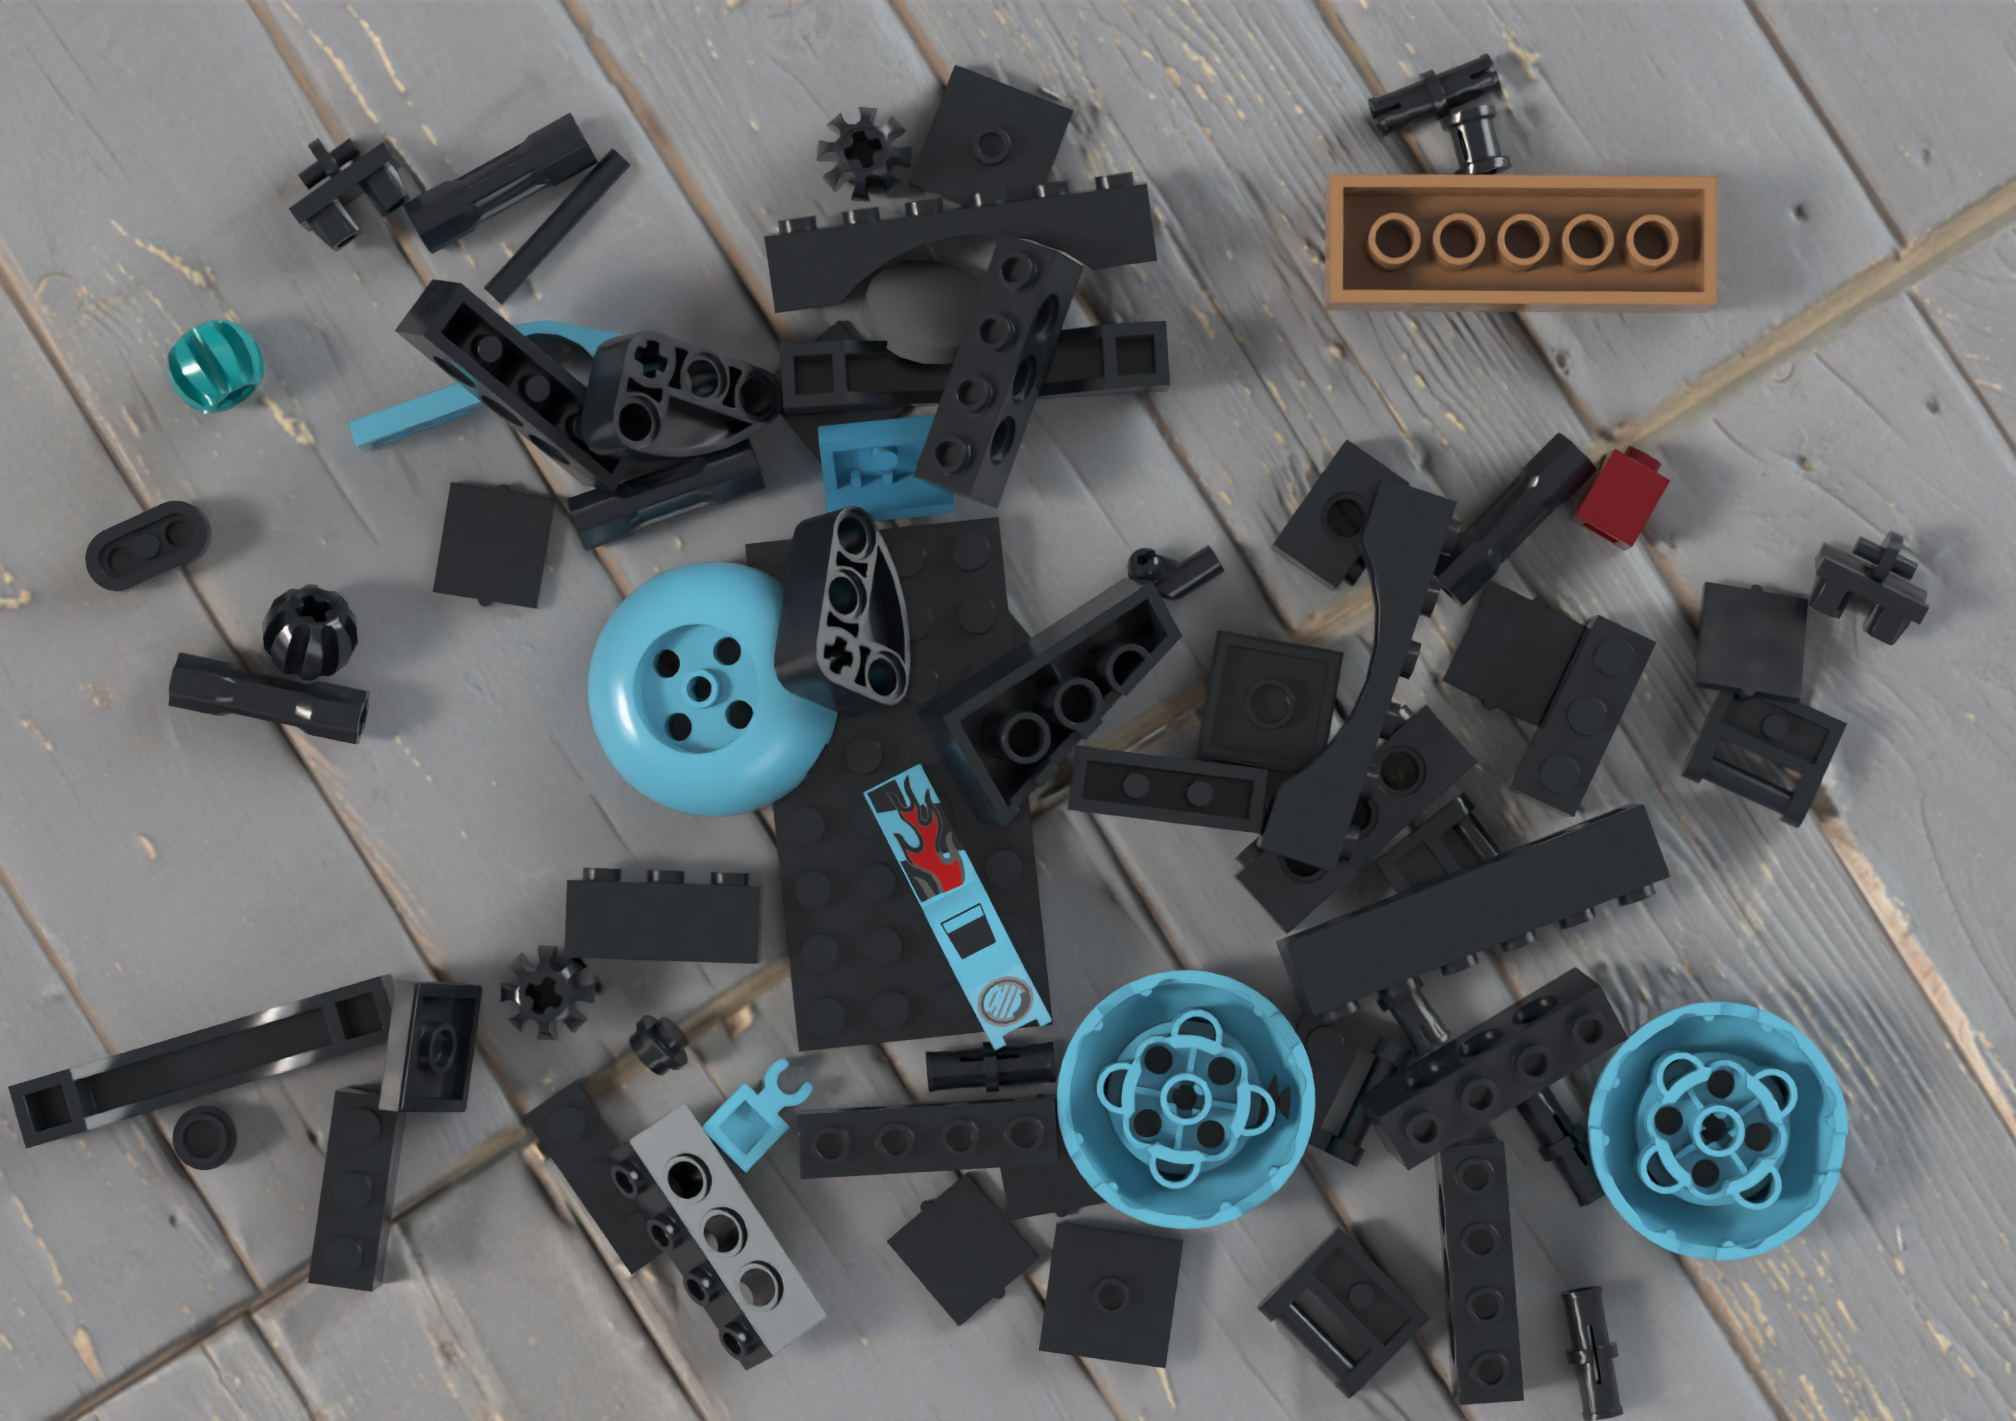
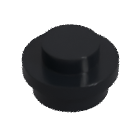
M644 1015L636 1023L637 1031L630 1036L629 1042L636 1056L648 1069L657 1075L663 1076L670 1069L677 1071L687 1064L688 1057L684 1048L688 1046V1041L681 1029L667 1017H661L658 1020L651 1015Z
M199 1106L188 1110L179 1118L173 1130L172 1140L176 1154L186 1165L198 1170H210L223 1165L231 1158L237 1146L238 1133L234 1121L226 1112L213 1106Z

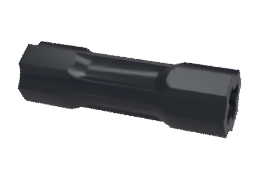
M570 112L528 135L521 144L453 181H445L403 204L427 250L433 254L473 232L484 221L548 186H556L595 165L598 161Z
M1560 432L1556 434L1523 467L1520 475L1465 531L1459 534L1451 556L1439 555L1432 578L1442 582L1441 590L1460 607L1464 606L1494 576L1499 566L1556 508L1565 504L1597 471L1595 465L1571 440Z
M747 438L728 448L698 455L695 458L622 482L614 492L596 488L567 498L577 533L583 548L587 551L631 536L642 528L712 504H723L767 488L750 438Z
M179 652L170 679L168 706L216 716L237 714L295 726L305 734L359 744L368 715L370 691L318 680L308 683L241 670L232 662Z

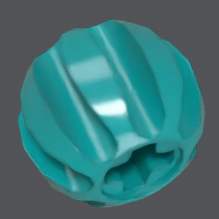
M226 319L211 320L190 329L175 342L167 357V375L174 392L191 408L205 414L220 413L239 405L256 391L263 380L264 359L258 343L240 325Z

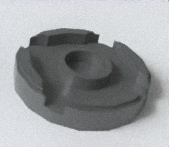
M907 260L887 266L872 278L866 293L863 307L866 328L874 338L877 332L880 337L888 341L886 349L899 357L922 364L952 363L957 356L981 286L975 279L957 268L934 261Z

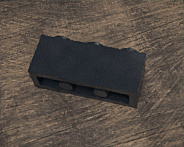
M1600 615L1589 618L1508 790L1561 816L1574 817L1657 642Z
M1075 746L1067 810L1261 834L1269 769Z
M583 868V880H567L564 957L758 964L761 962L763 886H749V873L711 872L710 884L685 883V871L647 870V882L621 881V869Z
M343 1087L335 1090L308 1283L373 1292L382 1285L406 1112L378 1109L381 1091L354 1087Z

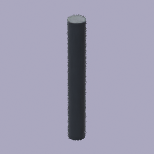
M612 148L484 286V289L503 305L631 166L630 163Z

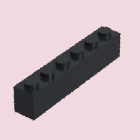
M1626 804L1275 942L1302 1013L1310 1016L1321 1014L1324 1022H1330L1360 1010L1361 1008L1357 1000L1359 998L1381 990L1383 998L1388 999L1419 987L1420 984L1417 976L1440 967L1443 976L1470 968L1479 963L1476 955L1477 952L1497 944L1500 945L1502 952L1512 951L1529 945L1538 940L1536 929L1558 921L1561 929H1567L1590 921L1597 917L1594 906L1617 898L1619 905L1625 906L1656 894L1653 883L1671 876L1644 804Z

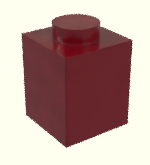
M1631 446L1627 447L1625 453L1614 448L1604 457L1572 513L1570 520L1625 551L1633 547L1670 480L1657 473L1662 464L1650 455Z

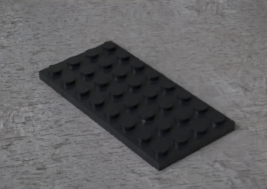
M999 517L879 530L898 574L906 604L911 656L909 685L906 695L900 702L890 706L852 715L838 713L829 744H825L816 762L807 772V777L787 795L772 803L799 1052L985 1032L863 792L918 764L922 765L1007 935L1052 1019L1029 796L1018 807L1021 811L1005 828L979 822L917 714L918 711L1013 650ZM792 539L745 544L747 566L764 571L785 585ZM1035 1019L1019 1028L1036 1027L1040 1025L1037 1019ZM1053 1019L1046 1025H1053Z

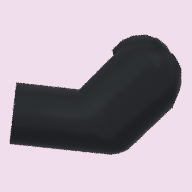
M1209 545L1182 562L1158 555L1154 549L1140 548L1130 555L1127 563L1129 579L1152 581L1161 598L1170 601L1182 599L1225 572Z

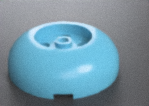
M699 562L669 569L644 582L631 592L611 614L598 637L593 650L588 675V704L593 729L603 752L615 770L630 786L656 804L673 811L701 817H727L756 811L781 799L796 788L807 777V772L816 762L825 744H829L838 713L790 693L777 679L774 669V654L785 585L768 573L757 568L728 562ZM728 637L734 638L741 647L740 658L732 665L723 664L717 656L719 643ZM665 650L674 651L680 660L678 672L670 678H666L659 670V659ZM702 677L708 679L712 687L711 695L708 699L700 698L698 694L699 683H704ZM740 700L747 702L753 710L752 719L748 726L743 729L735 727L729 719V711ZM677 713L687 715L692 723L690 735L682 741L675 740L671 733L675 720L674 715Z
M1172 970L1141 977L1122 986L1108 995L1086 1016L1073 1035L1062 1060L1057 1087V1112L1062 1137L1071 1159L1080 1174L1105 1201L1123 1213L1149 1224L1167 1228L1198 1229L1216 1226L1244 1216L1243 1214L1260 1205L1286 1183L1301 1160L1310 1138L1315 1113V1085L1309 1058L1300 1038L1281 1011L1267 998L1251 987L1224 975L1198 970ZM1155 1046L1167 1048L1172 1055L1171 1067L1162 1074L1150 1072L1144 1063L1146 1052ZM1218 1057L1230 1059L1235 1066L1234 1078L1225 1085L1213 1083L1208 1076L1210 1062ZM1276 1074L1278 1094L1280 1095L1286 1087L1290 1086L1291 1103L1288 1120L1281 1114L1278 1107L1273 1127L1271 1125L1275 1117V1104L1267 1089ZM1180 1085L1192 1086L1197 1095L1195 1103L1186 1109L1178 1108L1172 1101L1173 1091L1179 1089ZM1264 1098L1266 1112L1264 1118L1259 1120L1261 1102ZM1144 1109L1156 1111L1161 1118L1160 1130L1151 1137L1141 1136L1134 1129V1118ZM1207 1120L1217 1121L1224 1128V1139L1219 1146L1214 1148L1202 1146L1197 1139L1198 1127Z
M1723 1001L1701 1002L1671 1009L1652 1018L1632 1032L1628 1039L1617 1047L1602 1070L1593 1092L1588 1118V1142L1595 1174L1604 1193L1620 1216L1633 1229L1664 1249L1694 1258L1716 1261L1744 1259L1763 1254L1781 1246L1804 1230L1822 1211L1838 1184L1841 1176L1840 1169L1844 1157L1846 1135H1848L1847 1111L1841 1087L1834 1071L1816 1045L1792 1024L1770 1012L1740 1003ZM1717 1070L1727 1071L1734 1080L1732 1091L1723 1098L1714 1097L1707 1088V1081L1710 1075ZM1664 1107H1674L1681 1116L1680 1127L1672 1134H1663L1655 1126L1656 1113ZM1710 1116H1714L1722 1122V1132L1714 1140H1706L1701 1133L1702 1130L1706 1129L1702 1122ZM1754 1123H1763L1770 1131V1141L1761 1150H1751L1744 1141L1745 1130ZM1702 1159L1711 1160L1718 1169L1716 1181L1708 1187L1696 1185L1691 1177L1693 1166Z

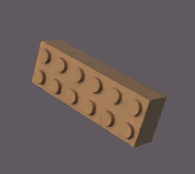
M1330 174L1325 184V311L1707 313L1717 305L1718 176Z

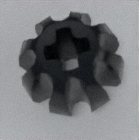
M858 107L861 117L860 121L856 124H848L843 119L841 113L827 124V127L839 135L840 138L835 142L819 140L816 160L819 162L832 161L838 163L834 169L822 177L834 192H837L844 183L854 182L856 185L851 200L870 202L868 188L872 184H880L885 189L887 196L902 184L888 170L893 166L910 168L912 148L891 145L895 139L906 132L894 116L883 126H874L873 122L877 108ZM860 141H866L870 150L881 149L873 154L874 165L869 168H862L858 159L847 160L855 155L854 144Z
M307 584L302 589L291 588L274 599L262 622L264 649L271 656L272 663L285 675H297L303 681H314L319 676L330 677L346 666L358 643L356 616L349 609L346 600L336 591L323 590L314 584Z
M538 945L539 966H534L526 955L521 952L508 965V968L520 978V985L500 983V1002L513 1000L520 1005V1013L508 1018V1020L520 1033L525 1028L528 1020H535L539 1024L538 1040H557L556 1020L564 1022L569 1030L575 1033L588 1020L585 1015L577 1010L575 1001L595 1003V983L585 986L579 985L575 981V973L588 966L580 958H571L567 966H561L556 958L558 946ZM548 978H552L556 981L554 992L562 996L563 999L562 1001H554L547 1008L539 1005L541 994L533 989V985H540Z

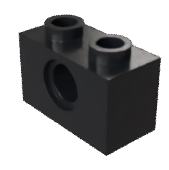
M1346 439L1270 549L1332 592L1337 589L1342 580L1353 587L1366 569L1357 544L1360 531L1351 537H1342L1335 534L1330 529L1327 521L1330 507L1339 502L1354 505L1361 514L1363 525L1378 480L1385 477L1406 485L1410 483Z

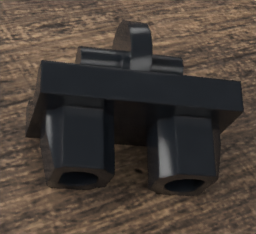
M317 138L308 147L318 161L303 170L298 176L308 190L328 176L331 179L291 206L289 210L303 228L308 232L313 230L317 236L337 252L362 233L345 208L349 203L365 193L379 214L385 217L399 209L411 198L402 177L397 172L402 166L383 142L342 170V166L361 154L351 139H347L329 152L321 140Z
M1890 531L1881 545L1860 536L1852 553L1872 562L1871 564L1825 542L1822 544L1815 558L1816 577L1809 597V606L1832 618L1840 619L1853 593L1873 602L1862 624L1863 631L1871 637L1892 646L1908 628L1911 621L1920 625L1929 609V605L1925 604L1927 591L1889 573L1891 571L1910 581L1918 567V563L1899 555L1904 539L1902 535Z

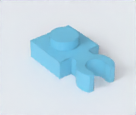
M784 1058L772 1063L766 1069L762 1078V1090L758 1094L745 1082L742 1083L701 1125L714 1146L742 1174L747 1173L790 1128L778 1115L780 1110L803 1103L812 1091L813 1086L808 1081L798 1087L794 1094H785L778 1088L777 1078L789 1065Z

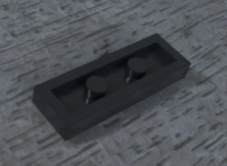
M578 1079L523 1116L631 1275L664 1253L650 1238L647 1231V1222L633 1201L625 1197L613 1182L611 1168L603 1157L622 1145V1142Z

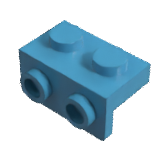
M935 415L818 426L827 513L849 506H857L868 512L874 521L953 513L955 511L954 494L913 477Z

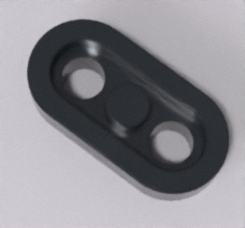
M168 501L98 533L91 540L86 551L85 562L87 571L95 583L107 590L115 592L135 590L199 560L206 553L211 542L212 532L209 520L199 508L187 502ZM184 522L190 529V538L185 544L175 546L169 537L170 530L176 523ZM127 549L132 555V564L127 571L118 573L112 566V557L116 551Z

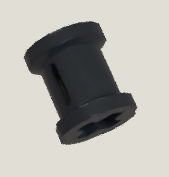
M1493 104L1462 110L1444 117L1440 121L1442 130L1450 132L1459 169L1454 172L1455 175H1496L1512 167L1509 156L1501 154L1492 119L1497 115Z

